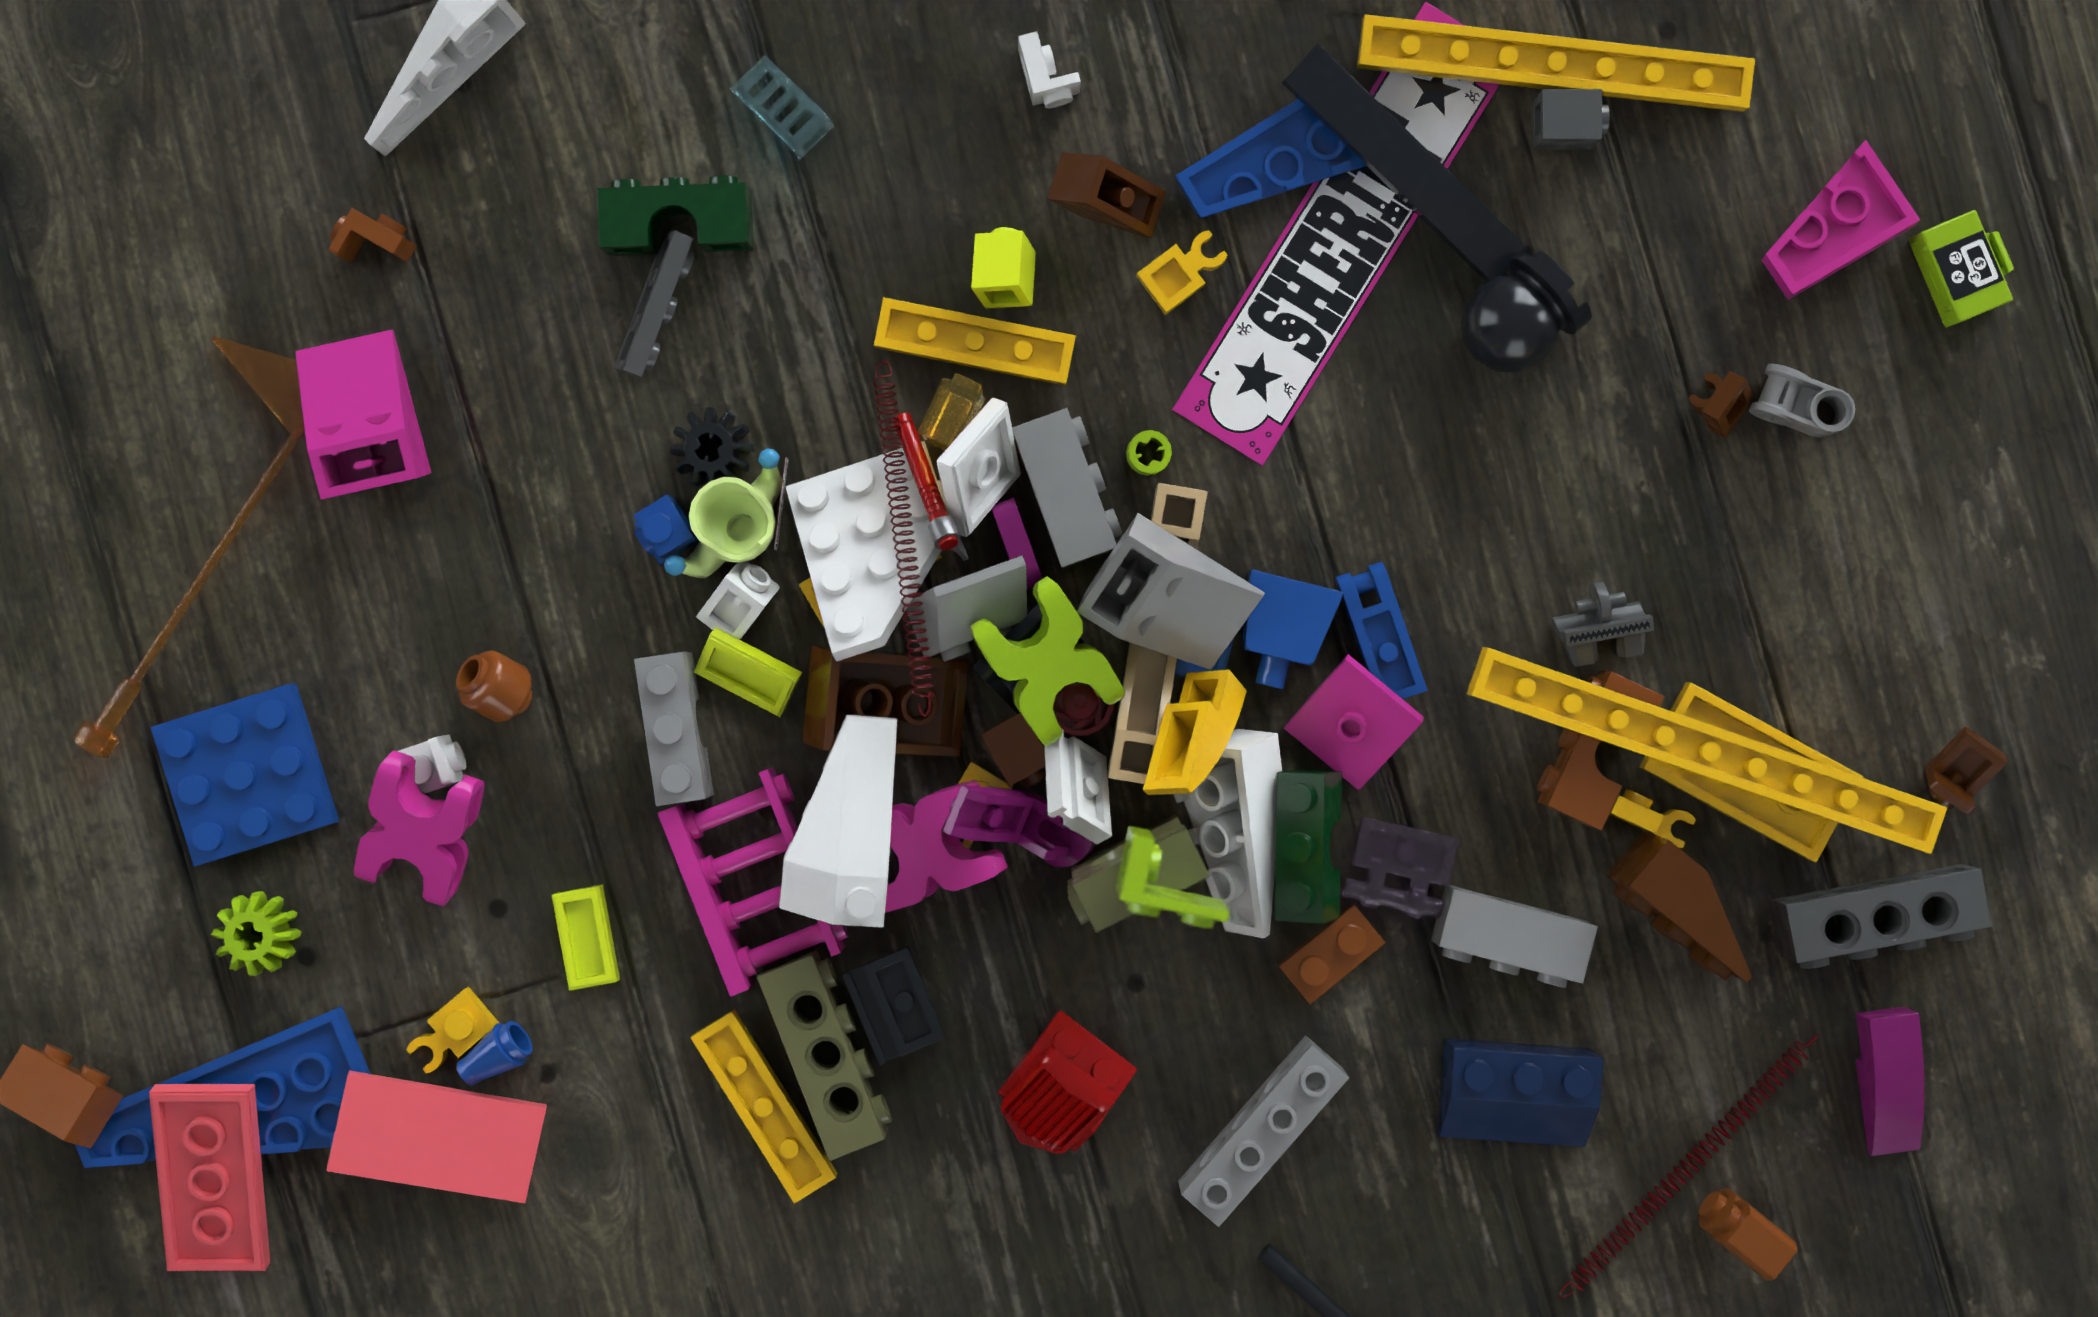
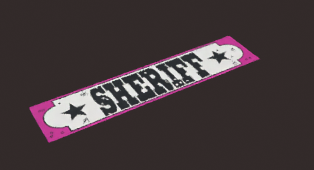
M1428 2L1424 3L1414 19L1463 25ZM1382 71L1369 93L1448 169L1500 84ZM1368 166L1313 183L1172 410L1263 466L1418 215Z

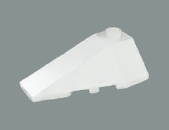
M438 0L364 139L381 154L387 156L526 25L525 21L507 0Z
M846 715L825 762L823 773L812 798L808 801L802 814L803 818L784 855L780 909L833 925L884 926L896 750V718Z
M1245 729L1233 730L1220 759L1205 780L1192 793L1173 794L1177 803L1184 802L1193 828L1187 831L1194 845L1200 844L1206 859L1210 877L1206 878L1211 895L1213 898L1221 899L1230 910L1228 922L1222 921L1225 931L1265 938L1270 935L1276 864L1277 772L1282 771L1278 733Z

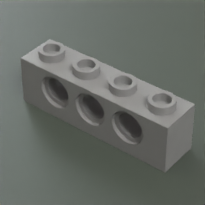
M1305 1035L1178 1180L1181 1195L1219 1227L1349 1079L1342 1066Z

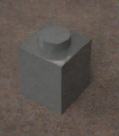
M1542 89L1532 101V150H1591L1602 139V135L1607 134L1609 128L1610 112L1608 105H1602V89Z

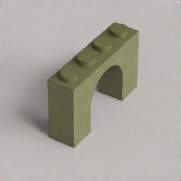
M1176 814L1146 828V830H1150L1155 838L1154 844L1159 845V849L1162 850L1156 882L1146 880V884L1181 891L1210 877L1186 827L1181 824ZM1126 838L1071 866L1072 878L1067 880V887L1069 889L1068 899L1081 925L1091 921L1096 932L1135 914L1127 910L1128 905L1125 904V901L1119 899L1116 891Z

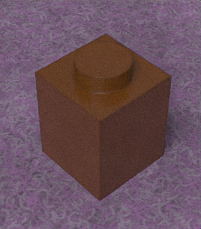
M1020 712L980 735L1009 787L1019 782L1022 788L1025 789L1046 777L1045 747Z

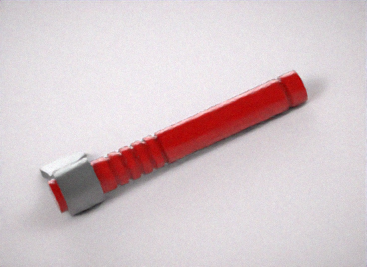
M898 414L895 417H898L900 420L893 424L894 426L901 427L896 432L902 436L899 440L903 444L904 454L930 521L928 529L936 548L942 551H955L965 561L968 559V555L960 539L955 521L947 513L911 414Z

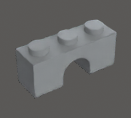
M677 652L634 659L656 806L702 800L714 796L707 747L704 748L702 746L697 726L696 701L700 700L697 678L694 673L693 652Z

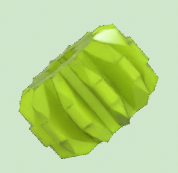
M263 891L252 893L249 899L244 895L233 898L231 901L232 909L225 908L217 914V917L225 926L214 929L211 935L217 939H224L225 945L219 947L215 955L222 957L231 954L232 958L229 969L237 971L246 966L250 976L261 974L264 968L270 972L280 969L282 967L281 958L288 959L296 953L289 940L299 938L302 933L297 928H289L288 924L289 921L297 917V912L291 910L281 913L284 898L276 896L268 901ZM251 927H254V930L257 932H262V940H260L259 936L251 934Z

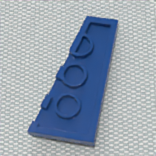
M1297 99L1174 176V179L1197 218L1202 219L1367 165Z

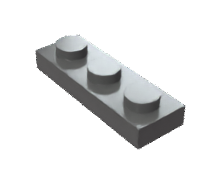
M678 231L664 232L613 369L631 376L642 377L645 369L650 371L653 368L660 351V343L655 342L661 324L667 325L670 322L676 309L677 298L672 295L678 278L685 279L694 260V252L689 250L693 241L692 237Z

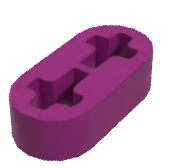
M1013 497L996 503L992 511L1009 559L1011 560L1019 556L1024 558L1026 563L1027 591L1033 589L1037 582L1042 580V576Z

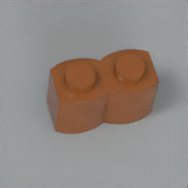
M1724 1188L1719 1190V1192L1714 1191L1710 1193L1699 1208L1698 1222L1700 1227L1764 1280H1775L1797 1253V1244L1790 1236L1731 1189Z

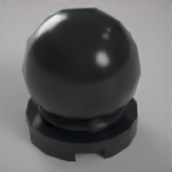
M1525 246L1511 258L1509 262L1511 276H1496L1477 288L1466 304L1462 316L1461 330L1463 342L1477 362L1495 372L1521 373L1543 362L1558 341L1559 330L1574 335L1592 318L1588 303L1583 302L1578 306L1568 292V289L1575 284L1571 277L1545 252L1540 250L1532 257V251L1529 246Z

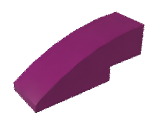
M1906 1007L1856 1013L1861 1057L1855 1058L1868 1154L1877 1156L1920 1150L1924 1119V1062L1919 1013Z

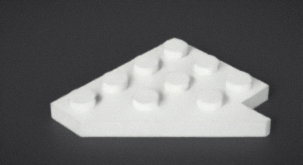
M922 441L923 449L947 510L941 480L937 481L925 441ZM900 448V449H897V450H894V451H891V452H888V453H885V454H889V453L897 452V451H901V452L904 453V451H903V448ZM883 454L785 486L831 652L836 662L884 646L904 614L902 608L905 605L901 603V599L904 596L899 593L903 587L898 584L901 578L897 575L900 569L896 567L899 560L895 558L897 551L894 549L896 542L893 541V537L896 534L892 532V528L895 525L891 523L893 516L889 512L892 508L888 505L891 499L887 496L890 490L886 488L888 481L885 479L887 472L884 471V467L887 464L883 462L885 457ZM905 454L898 458L887 457L885 459L887 463L896 460L905 461V464L902 466H887V471L890 472L895 469L906 470V473L901 475L889 474L888 479L893 480L900 477L908 479L905 483H890L889 488L893 489L899 486H907L909 488L905 492L892 491L890 497L894 498L899 495L910 496L908 500L904 501L893 500L891 505H911L908 509H894L892 514L897 515L905 512L912 514L908 518H894L893 522L895 524L904 521L913 522V525L908 527L897 526L894 528V531L897 533L905 530L914 531L909 536L898 535L895 537V540H915L913 544H899L896 548L898 550L906 548L917 549L913 553H900L897 557L899 559L906 557L918 558L914 562H901L899 567L904 568L913 565L919 567L914 571H902L900 576L905 577L913 574L920 576L915 580L904 579L901 581V585L922 584L942 550L935 547L928 529L930 521ZM905 588L902 590V593L905 595L915 593L919 588ZM906 597L903 599V602L909 604L913 598Z

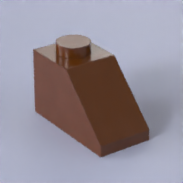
M1062 152L1047 199L1080 217L1143 237L1152 238L1166 191L1102 155Z

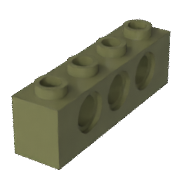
M816 949L763 970L757 976L758 982L829 1161L884 1140L888 1131L886 1124L892 1122L890 1110L882 1094L875 1096L868 1078L874 1076V1071L865 1049L857 1051L850 1034L856 1031L855 1022L846 1003L839 1005L832 987L838 985V980L829 958L821 960ZM804 995L816 997L821 1002L822 1014L816 1018L805 1017L798 1009V998ZM821 1041L834 1043L840 1050V1059L834 1063L821 1061L815 1052L816 1044ZM839 1087L851 1088L856 1092L859 1103L852 1108L840 1107L833 1098V1091Z

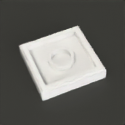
M993 397L936 461L948 514L953 517L959 534L965 537L972 533L1021 475L1007 402Z

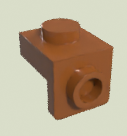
M351 208L348 215L342 216L334 225L330 235L332 243L328 251L351 263L363 242L367 239L408 262L417 245L403 237L407 230L406 227L386 215L380 213L375 221L356 209Z

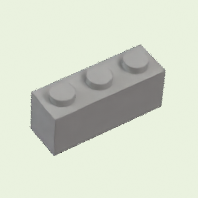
M1068 408L1012 427L1014 439L1061 569L1113 551L1117 545L1115 539L1123 536L1114 509L1104 511L1098 493L1105 491L1106 487L1098 464L1096 462L1088 465L1083 453L1082 446L1090 443L1081 417L1071 419Z
M1445 884L1431 941L1444 948L1442 955L1466 963H1471L1473 955L1490 959L1489 968L1512 975H1518L1520 968L1538 972V981L1566 988L1568 980L1583 984L1598 926L1583 919Z

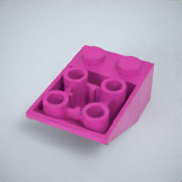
M394 330L295 351L307 452L321 500L407 481L432 473Z

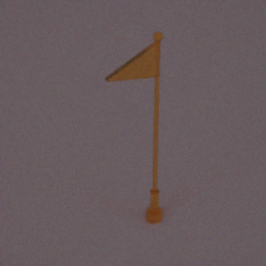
M215 336L212 338L229 361L288 430L290 436L130 678L124 677L95 723L83 721L72 737V740L84 750L102 758L110 756L119 742L113 731L142 689L139 682L305 432L297 361Z

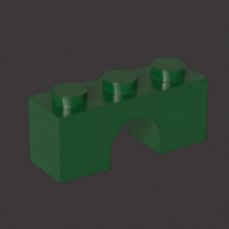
M729 175L712 176L709 178V184H690L687 178L669 177L660 179V186H641V182L638 180L619 179L611 181V187L597 188L599 248L608 256L656 254L657 232L660 225L667 218L680 214L688 215L695 219L698 244L705 252L754 250L752 192L745 182H738V177Z
M1289 770L1277 772L1275 921L1324 924L1340 918V869L1332 868L1329 845L1332 827L1336 821L1341 820L1342 771Z

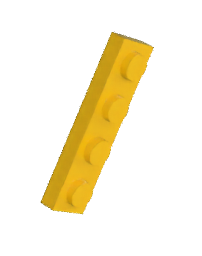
M883 297L874 347L1066 386L1076 335Z
M735 1009L690 1037L794 1204L836 1178L837 1171Z

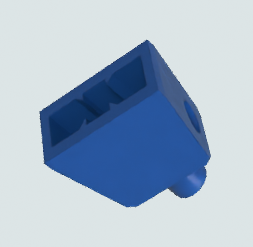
M1249 570L1246 581L1265 594L1243 624L1241 649L1262 654L1255 683L1284 690L1290 662L1307 666L1313 665L1340 604L1343 592L1256 570Z

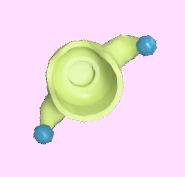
M767 448L760 452L758 462L763 468L761 474L752 484L739 478L722 477L710 481L698 491L691 502L689 521L691 530L700 542L695 550L686 558H682L677 554L667 557L664 563L667 573L673 576L683 573L696 578H707L726 561L740 563L755 559L767 549L774 538L776 527L772 507L782 487V478L777 467L780 456L774 449Z

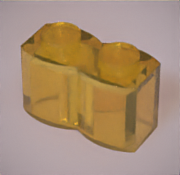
M956 373L952 381L942 378L917 431L920 439L946 451L987 404V399L983 396L984 392L981 390L982 385Z

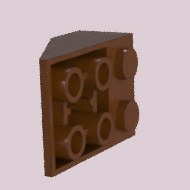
M1642 832L1605 876L1617 886L1612 893L1632 910H1639L1647 917L1652 914L1655 918L1650 925L1673 943L1676 941L1686 949L1692 947L1693 949L1689 952L1688 956L1712 974L1714 972L1725 981L1732 975L1748 983L1752 978L1708 872L1669 839Z

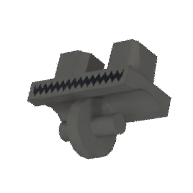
M1604 582L1591 583L1589 590L1590 598L1575 601L1576 613L1552 617L1553 631L1563 642L1568 659L1576 667L1594 664L1598 661L1597 641L1612 639L1613 652L1618 657L1627 658L1643 655L1645 632L1654 631L1653 616L1651 614L1645 615L1638 601L1627 603L1624 592L1609 594Z

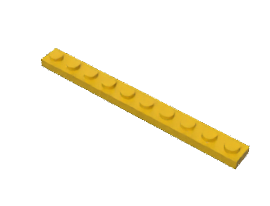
M1482 647L1467 691V695L1928 854H1932L1948 808L1488 647Z

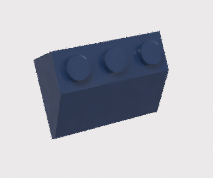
M1444 1038L1438 1136L1585 1147L1600 1109L1603 1058L1590 1048Z

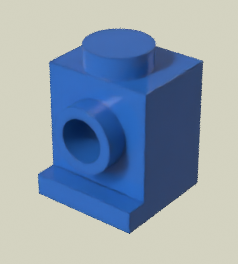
M670 495L663 496L633 515L637 521L634 523L637 528L634 530L638 541L649 555H654L659 565L664 564L667 557L673 554L678 555L699 542L691 530L689 517L677 498Z

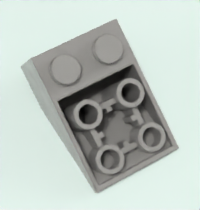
M1137 513L1088 586L1077 613L1121 640L1211 670L1265 593Z

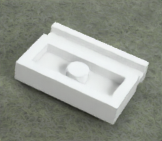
M1062 729V736L1058 741L1049 747L1044 745L1048 816L1052 818L1058 815L1063 817V825L1095 844H1099L1112 836L1107 759L1105 755L1074 736L1069 739L1065 738Z

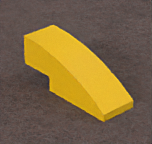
M1230 670L1186 673L1179 703H1170L1165 706L1143 791L1147 795L1192 793L1205 780L1220 759L1238 721L1247 692Z

